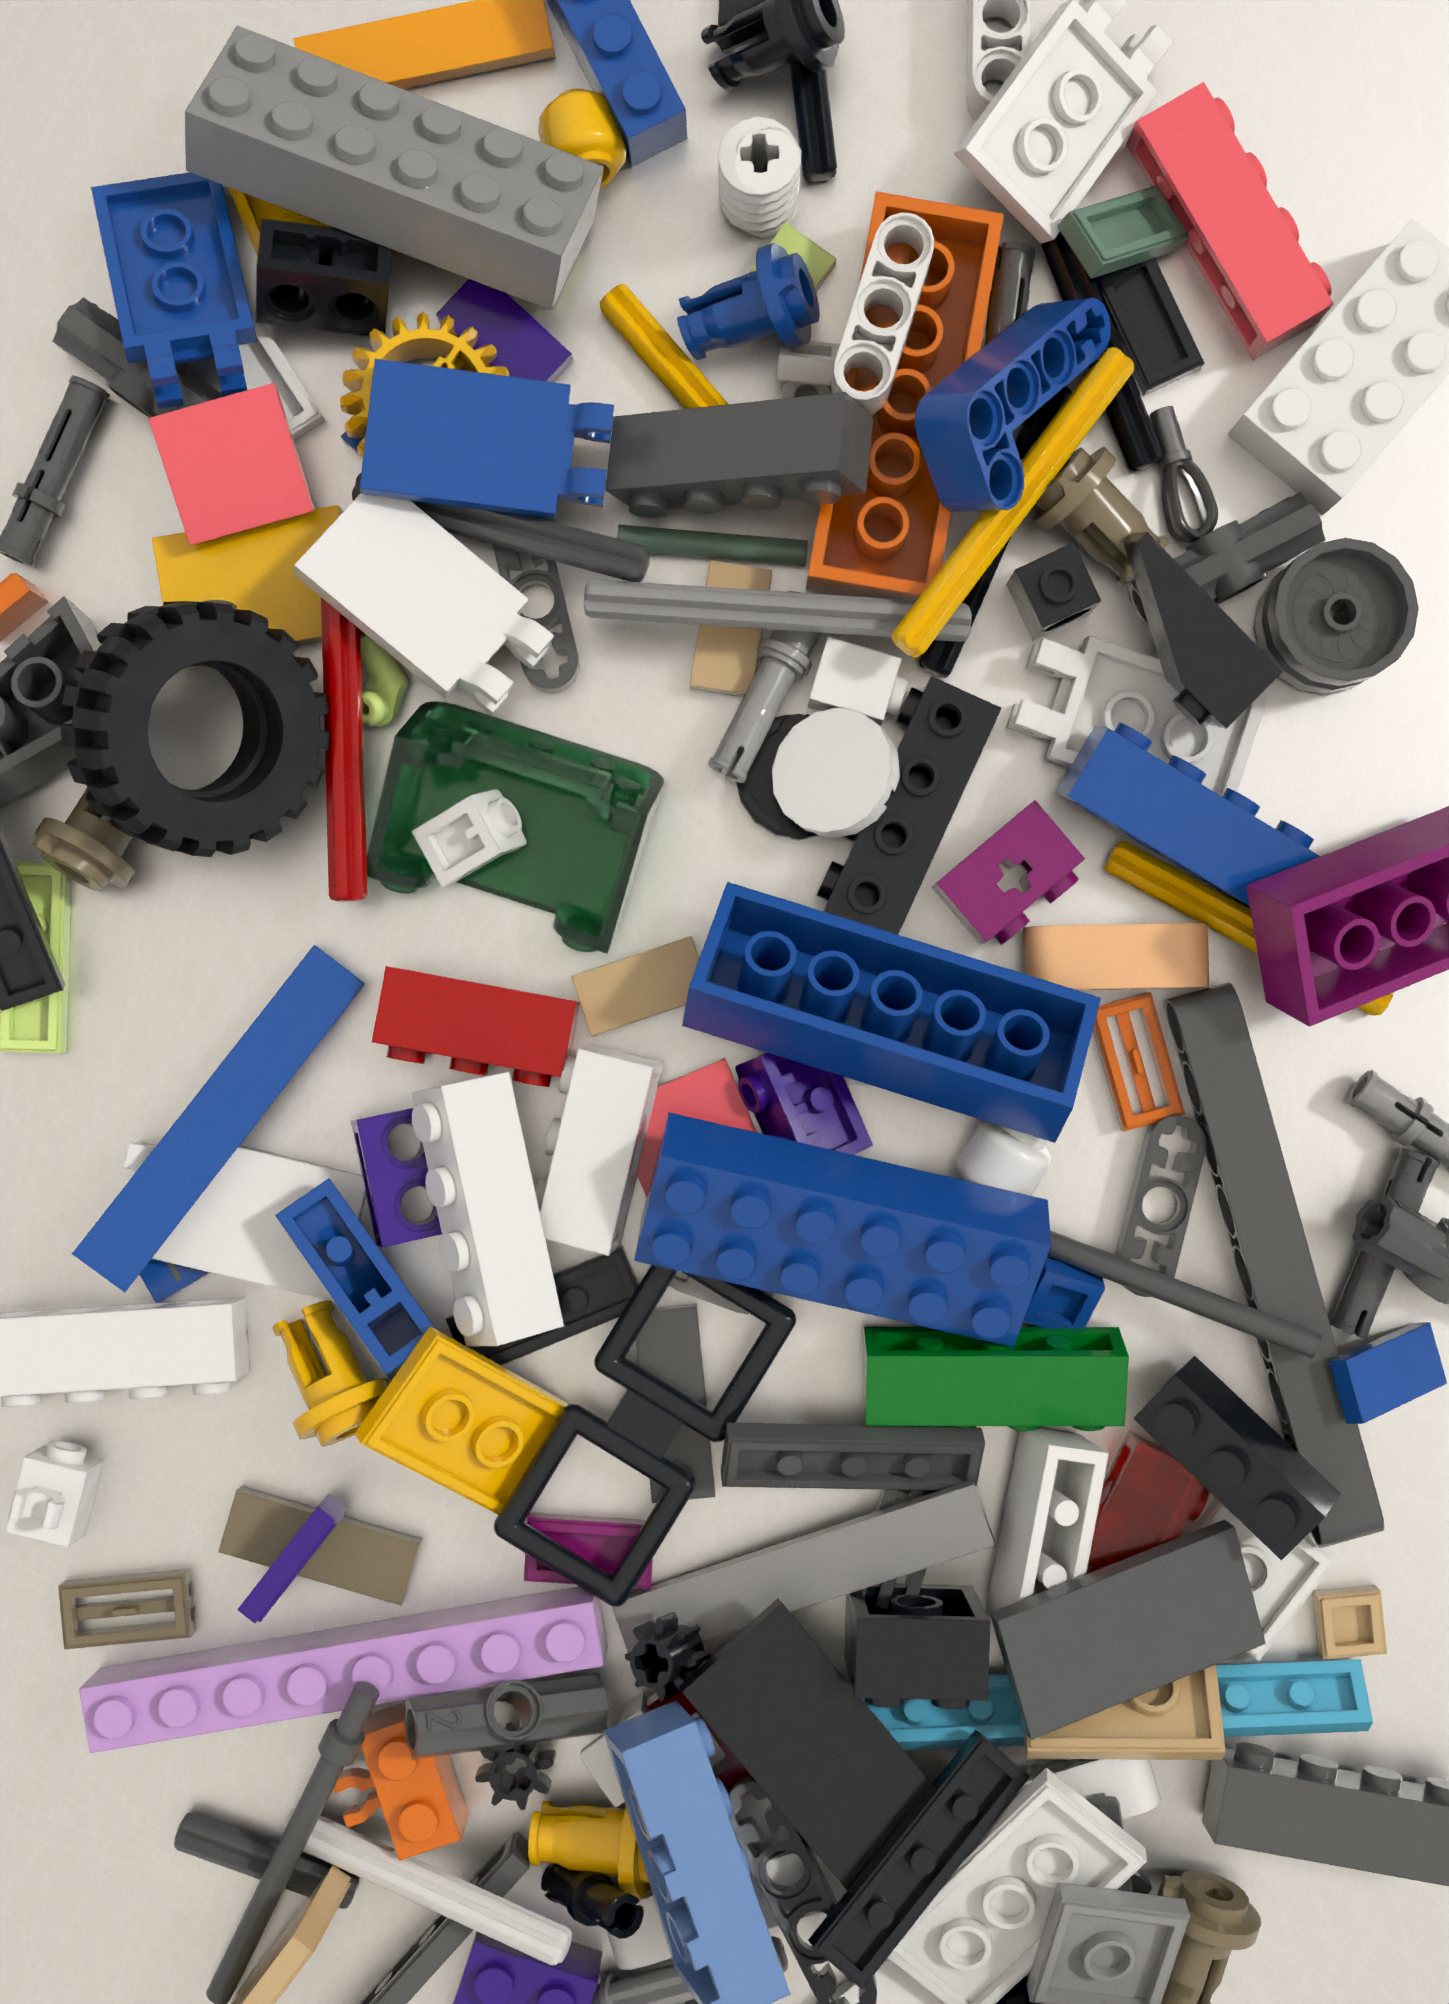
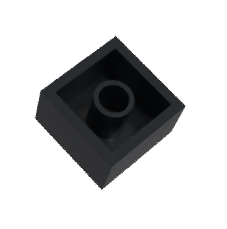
M880 1584L868 1587L865 1597L862 1590L846 1594L844 1660L855 1698H865L867 1704L883 1708L899 1707L904 1704V1699H930L932 1705L945 1709L966 1708L970 1705V1700L988 1701L990 1619L973 1586L921 1585L919 1595H904L906 1585L895 1584L887 1610L875 1606Z

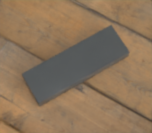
M697 1304L655 1308L636 1338L638 1366L707 1408ZM682 1424L663 1457L694 1476L696 1487L689 1500L715 1497L710 1440ZM650 1479L652 1503H657L665 1488Z

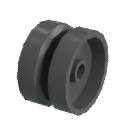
M1341 538L1316 544L1274 576L1259 599L1254 627L1259 648L1282 671L1278 677L1298 690L1329 694L1352 689L1376 676L1399 660L1414 637L1419 606L1413 580L1395 556L1373 542ZM1330 610L1334 612L1333 619L1331 617Z

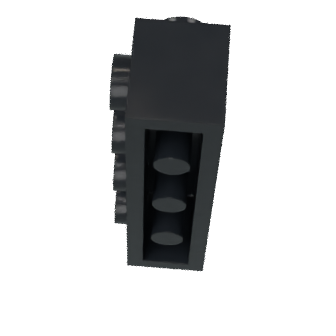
M933 676L930 677L924 691L911 687L896 720L897 723L907 727L897 748L900 778L896 791H891L889 799L884 804L887 808L876 822L857 834L843 836V838L854 842L844 866L832 861L817 893V896L828 900L823 912L899 934L998 718L1001 707Z

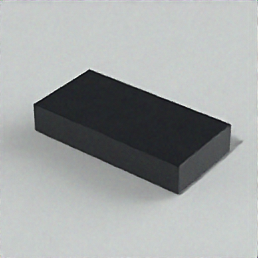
M1155 258L1095 277L1124 354L1132 359L1134 363L1133 375L1143 396L1201 370L1205 364Z

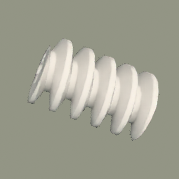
M757 116L739 121L729 128L720 142L718 154V189L722 212L731 224L759 239L775 236L785 222L790 224L796 214L802 150L788 128L774 119Z

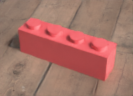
M1202 82L1138 119L1126 145L1149 185L1159 188L1187 231L1189 238L1184 243L1251 359L1255 360L1317 324L1334 304L1330 298L1332 290L1324 270L1317 263H1310L1299 245V231L1293 217L1285 208H1278L1266 189L1267 177L1262 164L1253 153H1245L1235 136L1234 119L1228 106L1221 98L1216 97L1214 99L1205 83Z

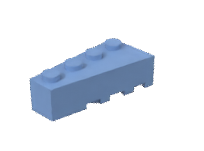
M675 1700L603 1730L675 1970L698 2004H771L791 1995L750 1879L751 1870L746 1854L735 1836L729 1817L733 1816L729 1796L722 1781L718 1777L715 1778L709 1761V1757L715 1755V1749L701 1717L693 1719Z

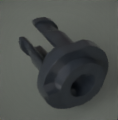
M762 0L737 12L726 24L721 26L711 24L705 27L701 32L703 42L707 45L716 42L724 53H728L766 34L768 35V38L710 64L708 69L712 77L724 90H732L739 85L740 80L748 76H763L798 59L808 70L814 73L834 66L839 44L842 43L845 37L844 19L838 0Z

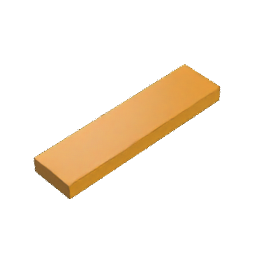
M474 0L293 38L295 48L402 89L555 57L544 0Z

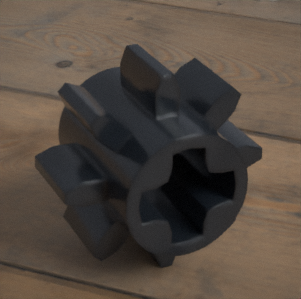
M671 1612L656 1618L655 1623L649 1621L633 1629L634 1635L639 1642L633 1647L631 1652L625 1654V1659L630 1661L632 1673L636 1678L635 1686L637 1688L641 1686L652 1689L657 1688L659 1701H664L679 1694L680 1689L678 1686L690 1677L701 1666L703 1661L710 1659V1653L704 1651L703 1641L698 1634L700 1630L698 1624L693 1627L678 1625L676 1612Z
M511 1722L506 1723V1730L515 1731V1727ZM538 1742L518 1745L505 1752L491 1751L489 1749L480 1750L483 1757L492 1762L485 1763L478 1768L475 1780L481 1783L489 1781L494 1791L491 1802L494 1806L500 1803L502 1799L516 1801L520 1810H525L529 1794L533 1789L539 1793L548 1794L552 1780L540 1770L554 1765L556 1759L555 1750L548 1749L542 1751ZM517 1757L523 1759L527 1763L526 1768H519L515 1774L505 1769L506 1764L511 1765Z

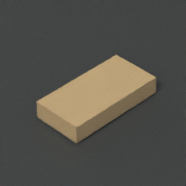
M710 560L706 587L770 591L773 570ZM699 625L689 684L690 688L744 697L757 671V655L759 653L757 648L762 640L763 629Z
M692 936L571 976L591 1037L685 1006L688 989L699 961Z

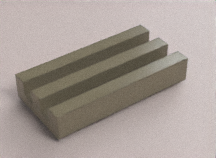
M190 1569L62 1582L58 1589L64 1650L191 1638L196 1629L195 1619H191L193 1596L189 1594L188 1584L191 1582ZM173 1589V1596L82 1605L75 1604V1598ZM175 1611V1621L86 1630H78L77 1620Z

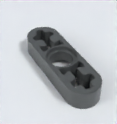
M492 544L500 576L518 591L522 592L530 585L540 584L549 588L554 594V605L551 611L542 618L530 619L538 622L547 630L552 629L559 623L562 624V633L551 632L554 635L551 642L558 656L568 655V662L559 666L560 676L554 679H549L544 670H534V668L530 670L521 661L520 663L526 678L533 687L545 693L562 692L576 681L580 671V659L556 561L531 555L535 568L547 562L548 570H529L511 579V570L523 571L518 552ZM522 613L520 614V616H522V617L529 618V617L523 615Z
M1171 1115L1148 1126L1144 1135L1115 1255L1127 1260L1131 1258L1141 1259L1143 1257L1147 1239L1134 1237L1137 1226L1158 1235L1170 1234L1167 1246L1154 1240L1151 1259L1160 1264L1159 1272L1171 1277H1175L1207 1145L1203 1129L1193 1119L1181 1115ZM1176 1125L1182 1127L1181 1137L1190 1140L1188 1153L1177 1152L1172 1166V1171L1185 1172L1182 1184L1164 1176H1149L1152 1164L1165 1169L1168 1150L1159 1146V1139L1161 1134H1173ZM1155 1187H1167L1173 1192L1177 1201L1174 1215L1163 1223L1149 1221L1142 1209L1145 1195ZM1123 1286L1135 1295L1142 1297H1151L1149 1295L1143 1294L1141 1292Z

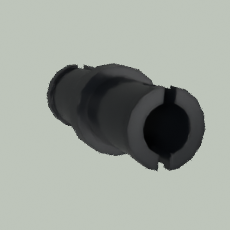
M550 1863L542 1875L541 1889L548 1891L544 1896L550 1901L566 1907L568 1913L575 1921L585 1926L598 1925L619 1939L628 1938L639 1929L644 1914L643 1906L636 1905L640 1900L630 1893L617 1889L609 1876L599 1872L568 1870L555 1863Z

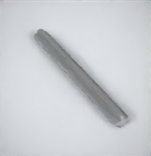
M592 579L587 582L585 587L584 611L585 615L590 618L892 637L893 631L917 600ZM961 603L934 640L966 641L970 634L972 621L969 606Z

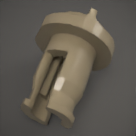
M1081 447L1073 452L1038 499L1036 505L1039 508L1031 519L1044 533L1060 524L1096 561L1110 567L1118 576L1116 582L1121 587H1124L1132 578L1133 572L1123 542L1132 533L1148 532L1165 550L1168 540L1164 535L1158 537L1148 527L1142 513L1106 477L1114 466L1116 458L1105 447L1098 449L1091 455Z
M87 787L65 823L52 818H44L35 831L36 839L32 845L42 852L41 857L53 868L87 888L103 892L108 883L124 888L131 880L135 871L121 856L133 837L113 827L112 820L110 823H107L101 819L103 815L96 813L85 800L86 794L89 792Z
M1189 1870L1181 1875L1174 1876L1164 1875L1157 1895L1185 1899L1190 1918L1161 2004H1211L1212 1994L1222 1981L1231 1951L1249 1948L1256 1942L1261 1927L1260 1915L1253 1905L1249 1903V1898L1244 1890L1223 1876L1201 1870Z

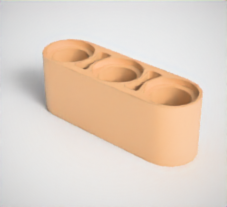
M1208 923L1023 927L1024 974L1075 990L1209 987Z

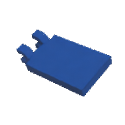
M188 172L91 187L127 362L133 363L147 360L158 409L184 405L175 364L214 358L222 397L246 391L247 385L238 345L256 343L257 340L222 184Z
M375 359L360 480L361 494L556 519L558 500L603 507L607 470L586 467L571 468L574 438L610 444L614 405L594 402L569 404L570 384Z

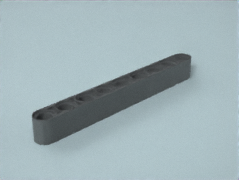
M1227 982L1169 998L1166 1000L1169 1027L1195 1120L1203 1129L1206 1137L1205 1156L1246 1304L1251 1308L1321 1334V1340L1313 1359L1256 1337L1284 1440L1341 1493L1326 1517L1311 1531V1534L1318 1547L1323 1548L1384 1531L1383 1514L1358 1424H1346L1329 1361L1339 1357L1239 997L1233 985Z

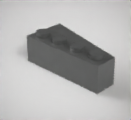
M65 596L47 611L50 617L28 637L22 634L4 651L7 657L0 662V807L67 770V763L70 760L76 759L74 747L62 745L60 725L72 724L73 707L62 705L66 685L79 686L83 673L77 671L74 665L83 650L97 651L102 644L97 639L96 635L98 633L90 618Z

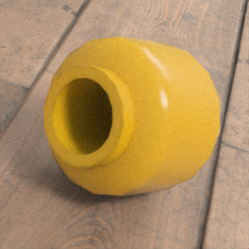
M578 88L567 90L550 102L540 115L538 126L540 142L604 166L600 189L613 180L626 162V143L601 93Z

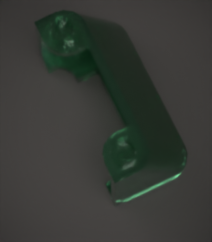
M439 701L425 702L419 706L394 737L366 858L367 877L379 880L385 888L403 894L414 893L418 888L430 885L436 876L412 831L470 795L498 789L503 797L508 799L517 809L522 821L521 831L527 840V844L516 851L501 855L457 881V883L554 913L553 928L557 934L562 936V941L565 945L581 952H594L597 950L608 954L614 942L663 788L664 778L657 771L643 764L460 705Z

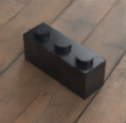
M1196 1356L1188 1361L1133 1418L1281 1561L1326 1517L1341 1495L1325 1477Z

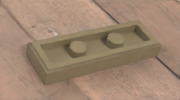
M240 1487L236 1490L218 1552L271 1567L316 1508ZM342 1517L299 1572L298 1576L402 1606L422 1539Z

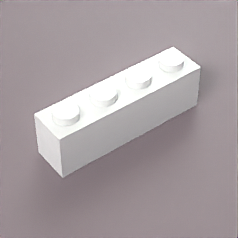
M510 1072L412 1092L415 1106L412 1111V1125L417 1138L423 1143L428 1167L426 1190L430 1201L437 1209L442 1232L439 1242L440 1255L445 1267L451 1274L456 1297L453 1305L454 1320L458 1330L464 1335L466 1346H499L563 1327V1318Z
M245 1297L0 1312V1397L2 1407L41 1403V1394L65 1393L66 1403L92 1402L104 1399V1390L128 1389L129 1398L131 1399L155 1398L168 1395V1386L191 1384L193 1394L195 1395L218 1394L231 1391V1382H237L250 1372Z

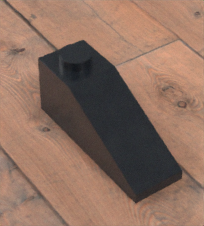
M1148 532L1132 533L1123 543L1165 679L1179 693L1173 699V703L1198 727H1201L1207 721L1209 725L1227 729L1282 671Z

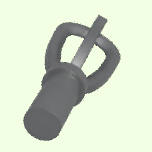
M1166 406L1150 413L1153 428L1163 451V457L1159 460L1161 469L1164 471L1162 478L1163 510L1171 536L1180 542L1193 543L1214 530L1218 520V507L1206 477L1193 462L1190 450L1186 449L1174 406ZM1178 470H1180L1194 498L1202 526L1198 529H1192L1185 520L1178 494L1176 479Z

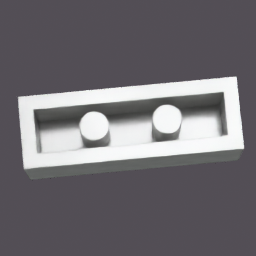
M593 1044L578 1048L576 1057L568 1056L559 1084V1092L567 1094L562 1119L556 1117L553 1119L545 1143V1155L553 1156L548 1179H540L535 1188L546 1240L609 1256L621 1246L637 1178V1170L664 1062Z
M1040 1428L1033 1431H1019L985 1610L989 1617L990 1612L1086 1575L1109 1453L1080 1434Z

